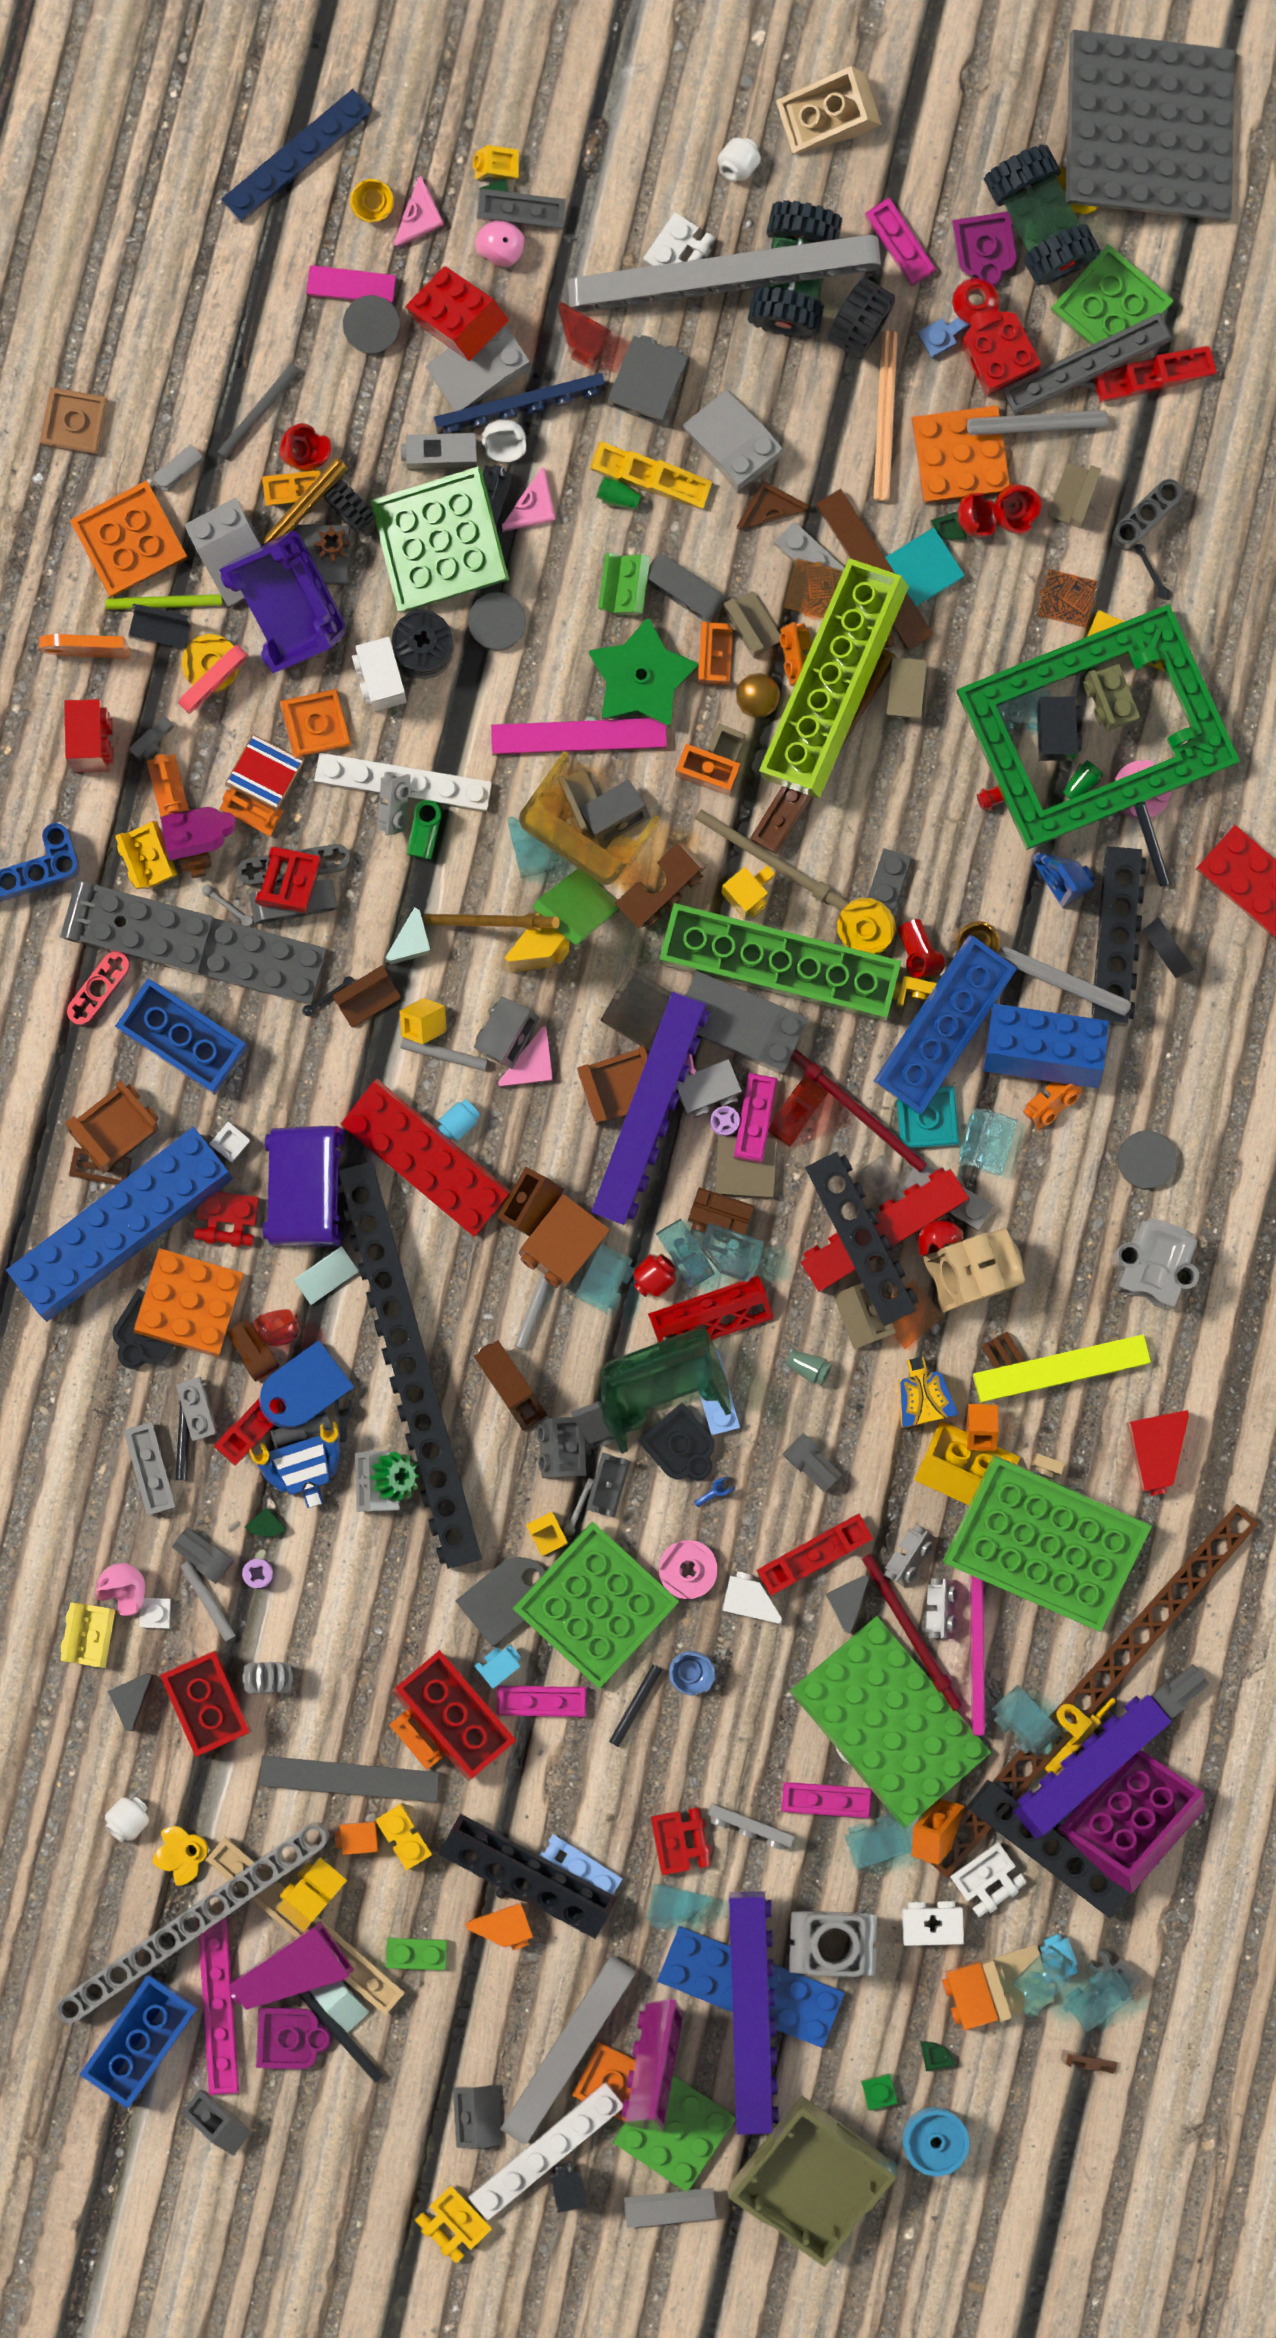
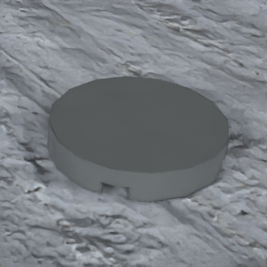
M376 295L362 296L354 300L346 309L342 321L343 332L348 342L357 350L366 353H378L389 348L398 338L401 328L400 316L394 305L387 299Z
M495 592L486 594L476 600L470 609L468 624L470 634L479 645L488 650L501 651L511 648L521 639L525 631L526 618L524 609L518 600L509 594Z
M1151 1130L1139 1131L1129 1136L1121 1145L1117 1156L1118 1166L1123 1178L1132 1186L1141 1189L1156 1188L1164 1184L1172 1176L1176 1166V1152L1171 1142L1162 1134Z

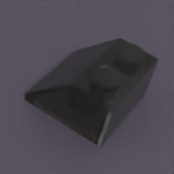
M631 968L614 994L600 1021L639 1046L644 1045L645 1049L650 1051L671 992Z

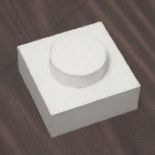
M227 1122L209 1144L233 1164L251 1140L231 1123Z
M144 1598L142 1608L140 1609L139 1627L170 1628L171 1599Z

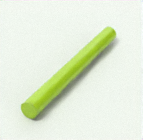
M221 594L106 598L105 604L106 610L132 609L133 604L152 608L223 606V599Z

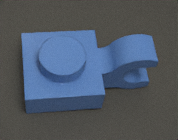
M958 317L947 325L942 318L918 331L917 335L932 359L956 346L957 342L954 337L967 331L970 328V324L960 320Z

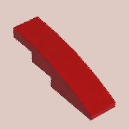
M1209 345L1161 354L1153 359L1128 363L1121 368L1112 369L1097 376L1093 380L1099 402L1103 403L1184 384L1215 375L1217 371Z

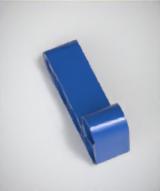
M51 823L43 830L42 839L47 855L0 869V902L72 880L78 875L80 867L69 832L62 824ZM55 831L64 833V839L58 845H53L49 842L50 835ZM61 860H72L73 865L70 871L64 873L58 871V864ZM34 868H43L45 874L41 880L33 881L30 879V873ZM7 876H13L17 881L15 887L10 890L2 888V881Z

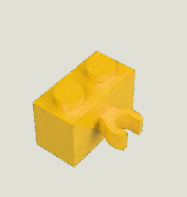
M767 865L756 876H753L744 867L723 884L721 894L743 919H746L749 915L753 919L766 908L768 892L762 886L774 878L775 873Z

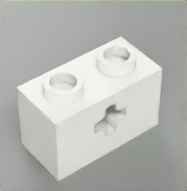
M939 1901L938 1907H926V1902H908V1908H901L902 1944L904 1946L964 1944L963 1908L961 1906L956 1907L955 1901ZM930 1915H934L935 1919L940 1921V1925H936L934 1931H930V1928L924 1925V1921L930 1920Z

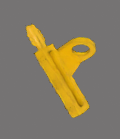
M1111 1698L1096 1716L1091 1715L1090 1718L1071 1704H1064L1058 1709V1721L1073 1736L1046 1765L1044 1769L1048 1773L1053 1771L1056 1774L1062 1768L1060 1762L1070 1753H1075L1079 1750L1078 1748L1082 1746L1081 1743L1094 1733L1102 1723L1100 1719L1116 1703V1700ZM1068 1711L1074 1714L1077 1724L1068 1722L1064 1712Z

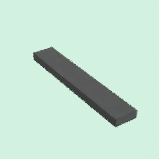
M1159 312L1005 386L1002 390L1014 416L1173 341Z
M262 1756L259 1786L437 1802L439 1772Z

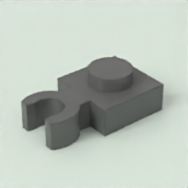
M166 716L162 717L152 729H149L129 748L131 754L139 762L143 758L147 760L152 757L159 749L157 744L160 743V739L174 728L173 723Z
M1101 1948L1097 1954L1103 1958L1104 1964L1100 1965L1091 1960L1088 1966L1095 1973L1105 1974L1106 1976L1101 1983L1125 2001L1143 1979L1144 1975L1121 1957L1116 1963L1113 1962L1110 1953L1106 1949Z

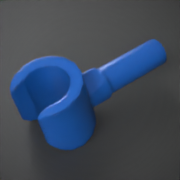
M729 1476L715 1480L713 1488L694 1501L696 1506H701L713 1497L732 1493L735 1490V1486L727 1490L723 1488V1481L728 1479Z

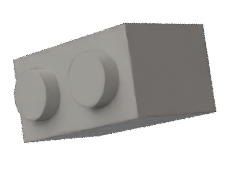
M729 1059L696 1071L694 1075H687L685 1082H679L676 1090L680 1094L679 1098L686 1116L693 1114L694 1118L711 1112L709 1107L718 1103L721 1106H728L737 1102L736 1096L741 1095L742 1092Z

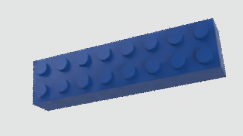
M192 1127L6 1269V1271L37 1313L48 1322L205 1202L207 1198L230 1183L234 1178L195 1127Z

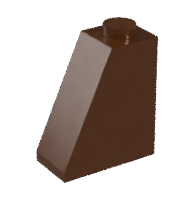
M497 1340L493 1344H487L481 1348L474 1358L521 1429L524 1431L547 1416L534 1392L500 1342Z

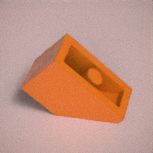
M941 1798L931 1805L913 1826L911 1856L927 1863L939 1865L952 1848L965 1806Z
M522 1902L465 1922L468 1930L500 1946H511L512 1950L529 1945L528 1939L533 1938Z

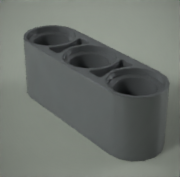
M1165 479L1160 482L1118 523L1112 537L1113 543L1117 548L1130 550L1135 547L1177 506L1183 492L1179 482L1173 479ZM1161 490H1172L1175 494V499L1171 501L1163 499ZM1142 509H1150L1153 511L1155 518L1150 521L1144 520L1140 515V511ZM1125 528L1131 530L1134 534V539L1129 541L1122 539L1119 531Z
M658 553L649 565L647 583L704 622L712 623L724 603L727 602V598L718 590L661 553Z
M332 879L315 881L306 913L273 906L263 907L255 903L257 892L249 894L255 924L319 914L338 908ZM281 887L274 888L272 894L279 895Z

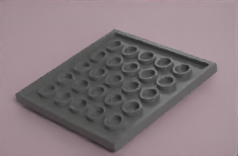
M1081 30L1071 31L1069 33L1066 203L1226 222L1230 220L1232 209L1235 50Z

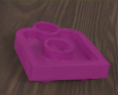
M1010 212L952 220L960 271L966 276L984 279L994 287H997L1003 279V272L1010 270L1016 261Z
M202 807L180 813L175 812L160 817L169 861L220 848L225 842L224 837L231 835L236 825L233 814L228 812L219 813L213 807Z
M258 2007L256 2068L306 2069L314 2063L317 2054L329 2048L331 2044L330 2031L324 2025L318 2024L316 2016L309 2009Z

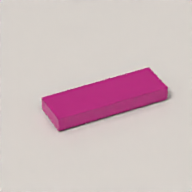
M890 198L865 212V217L911 287L936 272V268Z
M310 265L306 294L307 296L354 301L362 296L376 295L387 299L393 305L396 275Z
M749 1073L733 1159L762 1164L778 1078Z
M498 1686L497 1716L586 1717V1687Z
M783 1782L781 1812L870 1818L872 1790L863 1787Z

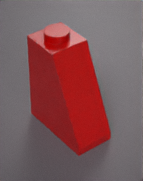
M1188 1410L1127 1423L1142 1492L1149 1491L1150 1496L1167 1493L1166 1487L1174 1485L1189 1419Z

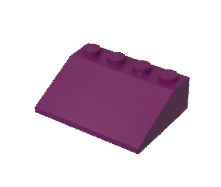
M1139 1750L1078 1806L1059 1828V1831L1109 1879L1132 1894L1205 1810L1204 1792L1142 1750Z
M674 1999L647 2003L645 2011H640L637 2027L642 2029L640 2041L635 2040L632 2058L636 2059L635 2070L629 2071L627 2088H631L629 2100H624L622 2117L626 2118L625 2122L630 2127L664 2132L684 2017L683 2011Z

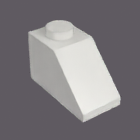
M737 1571L736 1577H729L722 1611L777 1624L781 1623V1616L760 1582L753 1581L755 1575Z

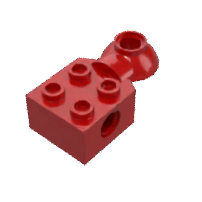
M972 278L963 281L957 286L953 293L952 305L959 319L971 326L963 338L961 347L986 397L1001 391L1003 387L1039 371L1041 363L1016 313L999 311L1000 299L995 287L984 279ZM973 294H978L983 298L984 303L974 305L969 301V297Z

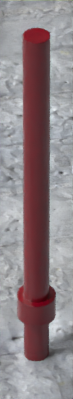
M797 1049L793 1051L790 1059L805 1071L804 1075L810 1081H816L918 1172L921 1173L928 1164L823 1073L824 1069L817 1062L812 1063Z
M872 1553L863 1557L861 1560L934 1680L932 1683L936 1690L943 1694L953 1711L960 1708L962 1704L950 1686L953 1683L948 1675H944Z

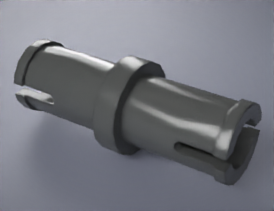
M325 1411L300 1427L292 1429L279 1428L274 1431L271 1430L270 1433L277 1449L300 1439L301 1441L307 1440V1437L320 1433V1425L322 1423L325 1431L332 1428Z

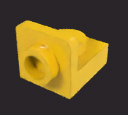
M486 145L476 151L472 162L473 169L475 170V179L483 180L486 177H493L499 179L506 178V180L512 181L516 180L519 176V150Z
M903 976L901 983L896 982L892 999L897 1000L896 1007L899 1008L903 1006L906 992L911 993V998L926 1001L937 983Z

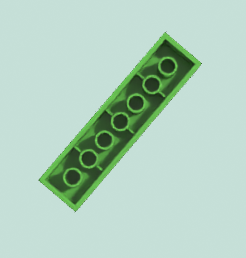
M676 903L673 904L659 959V964L693 973L698 971L716 979L881 1021H886L902 962Z

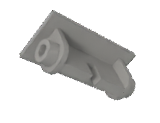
M385 772L384 777L381 778L380 798L387 799L388 803H379L376 823L379 825V830L385 831L387 836L405 831L408 819L407 805L410 795V774L396 777V773Z
M201 1377L176 1385L192 1441L217 1435L216 1429L219 1428L215 1423L212 1409L209 1407L210 1402L205 1389L206 1382L203 1383Z
M917 1525L913 1529L909 1528L899 1545L908 1552L904 1556L895 1551L885 1567L887 1571L884 1575L906 1588L907 1584L913 1582L919 1571L918 1567L922 1560L927 1558L933 1551L936 1538Z
M931 1579V1584L927 1586V1605H937V1611H927L926 1632H929V1638H940L941 1636V1638L953 1639L958 1624L957 1617L954 1615L955 1603L958 1601L959 1595L958 1587L953 1579Z

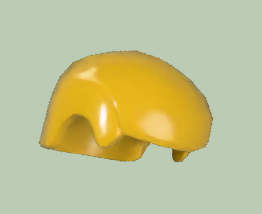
M379 179L362 180L351 192V209L354 215L364 222L374 223L382 221L388 217L393 209L394 196L391 189Z

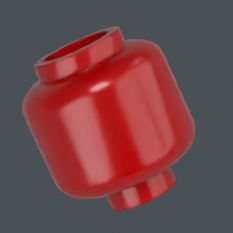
M650 1254L633 1272L636 1280L634 1287L645 1297L649 1294L653 1297H661L676 1282L677 1276L675 1272L677 1268L665 1255L659 1254L657 1256Z

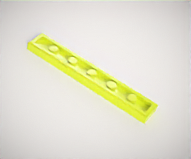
M1144 1334L974 1373L973 1379L979 1402L983 1403L1148 1365L1151 1363Z

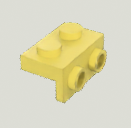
M71 1602L66 1614L65 1636L61 1643V1661L106 1668L116 1609Z

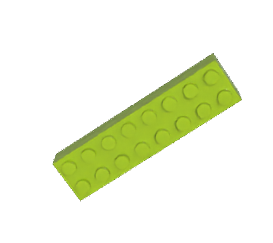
M850 558L848 559L759 769V772L767 781L820 799L909 588L901 575Z

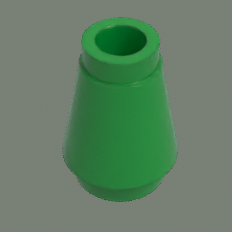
M613 476L611 478L603 477L596 494V498L602 500L601 503L630 508L632 510L636 509L641 494Z
M1086 760L1083 764L1080 763L1062 793L1069 800L1085 794L1102 782L1100 779L1104 776V773L1089 760Z

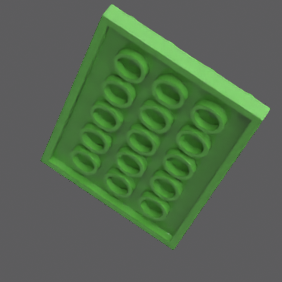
M993 1455L942 1561L951 1567L1101 1632L1152 1526L1147 1522Z
M878 1616L874 1617L789 1690L903 1828L908 1827L991 1753L977 1735H972L970 1726L956 1710L953 1711L943 1694L936 1690L929 1677Z

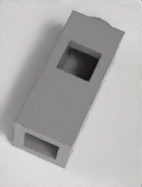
M476 433L406 435V444H401V461H407L408 470L477 467Z

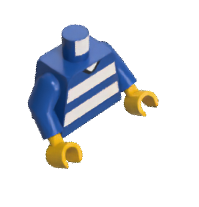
M333 1422L334 1429L332 1431H325L322 1423L320 1425V1436L268 1452L264 1443H260L263 1449L261 1454L255 1455L251 1449L249 1453L253 1462L258 1465L263 1476L280 1492H289L291 1496L303 1493L307 1509L324 1503L319 1487L331 1483L330 1478L334 1477L337 1473L341 1458L337 1437L338 1425L336 1422Z

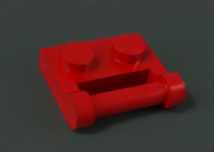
M271 847L268 855L270 862L261 892H257L255 903L263 907L273 906L306 913L321 864L320 856ZM283 862H288L279 895L272 894L280 865Z

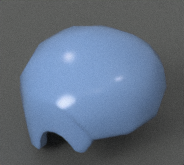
M686 1651L674 1657L669 1667L670 1681L677 1691L694 1696L710 1690L715 1681V1668L708 1656L703 1653Z

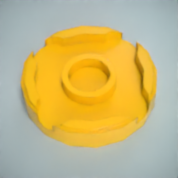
M206 634L195 638L186 647L182 656L181 665L188 682L193 686L234 647L233 644L226 640V638L214 634ZM239 668L213 693L225 690L233 684L239 674Z
M858 898L850 901L841 911L837 921V931L842 943L846 947L877 954L882 952L893 940L896 931L895 919L890 909L882 902L873 898Z

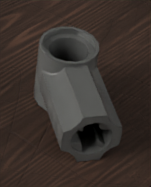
M802 1433L782 1454L797 1470L803 1471L825 1493L842 1474L821 1454L822 1451L807 1435Z
M188 1527L172 1546V1548L192 1562L201 1574L217 1584L234 1562L226 1553L215 1545L211 1546Z
M1192 1664L1173 1681L1167 1682L1151 1695V1698L1171 1720L1187 1706L1186 1703L1205 1689L1209 1682L1200 1670Z

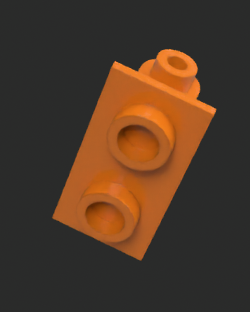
M792 622L780 629V644L784 649L786 661L784 670L789 680V686L796 684L808 656L803 655V651L811 649L809 628H806L805 623L796 624V622Z
M159 754L154 756V759L148 760L147 765L160 816L188 811L189 808L175 754L168 756Z
M232 789L226 790L222 798L224 801L219 810L233 814L236 819L268 836L272 835L284 813L281 809L275 812Z
M1051 1082L1045 1087L1051 1096L1047 1099L1041 1092L1038 1093L1025 1105L1026 1108L1023 1110V1113L1027 1118L1032 1119L1036 1128L1040 1130L1043 1126L1051 1124L1056 1119L1057 1114L1066 1106H1071L1077 1101L1082 1093L1080 1086Z
M407 1710L389 1724L426 1770L445 1756Z

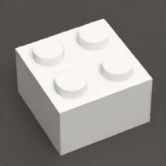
M385 637L356 645L357 654L352 655L357 677H364L365 682L359 684L365 706L371 704L373 712L407 703L390 638Z

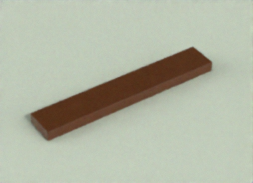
M841 488L816 503L819 512L850 559L894 573ZM906 593L893 628L909 651L931 638L933 633L908 593Z

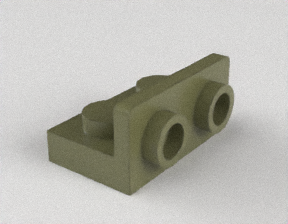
M1119 664L1097 672L1095 670L1088 672L1085 677L1086 681H1084L1085 692L1089 698L1093 697L1097 707L1094 709L1095 717L1099 725H1104L1106 732L1140 719Z

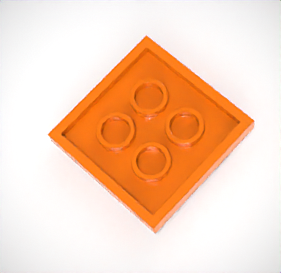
M998 405L912 417L924 504L963 499L967 494L983 493V496L1000 494L1005 487L1010 485L1003 435H969L967 432V421L970 418L1000 417Z
M147 480L70 519V523L110 598L188 559Z
M159 1248L133 1333L219 1357L244 1273Z

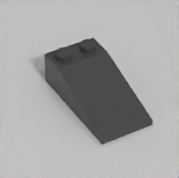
M695 971L685 995L707 1002L706 1010L710 1011L706 1026L704 1028L700 1026L697 1036L776 1073L784 1072L808 1018Z

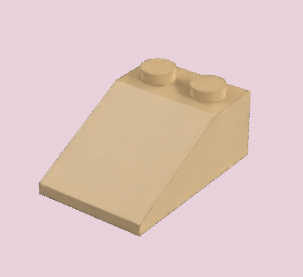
M849 66L776 100L792 154L802 153L854 138L881 126L866 74L853 66Z

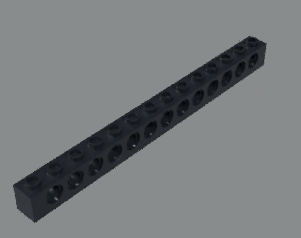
M371 1161L339 1170L338 1193L339 1196L345 1195L348 1206L342 1207L347 1224L353 1223L355 1234L350 1235L355 1252H361L363 1263L358 1264L363 1281L368 1279L371 1291L366 1292L370 1309L376 1308L379 1319L374 1320L378 1337L384 1336L386 1348L381 1349L386 1366L392 1365L394 1376L389 1377L394 1394H400L402 1404L397 1405L401 1422L407 1421L410 1433L405 1434L409 1451L415 1450L418 1461L415 1463L418 1465L414 1471L421 1475L418 1479L423 1478L425 1490L420 1491L424 1507H431L433 1518L428 1519L432 1536L438 1535L441 1547L436 1548L440 1565L446 1564L447 1569L480 1561L482 1556L374 1164ZM360 1188L366 1189L369 1192V1198L363 1204H357L353 1201V1193ZM365 1217H373L377 1221V1226L372 1232H364L360 1227V1223ZM373 1245L382 1246L385 1250L383 1258L377 1261L371 1260L368 1256L370 1247ZM382 1273H388L392 1276V1284L386 1289H381L376 1285V1278ZM390 1301H395L400 1305V1312L395 1317H388L384 1314V1306ZM399 1329L406 1331L408 1334L407 1342L401 1346L393 1344L391 1340L393 1332ZM404 1358H411L416 1363L415 1370L410 1374H404L399 1369V1364ZM413 1386L421 1387L424 1392L422 1400L416 1403L410 1402L407 1398V1392ZM425 1414L431 1418V1426L428 1430L419 1431L416 1429L415 1419L419 1415ZM435 1443L438 1445L439 1455L435 1459L429 1460L423 1456L422 1450L426 1444ZM442 1471L446 1474L447 1483L442 1488H435L431 1485L430 1478L434 1472ZM451 1500L454 1503L455 1511L451 1516L444 1517L440 1515L438 1506L441 1501ZM452 1528L460 1529L463 1534V1539L458 1545H450L446 1540V1534Z

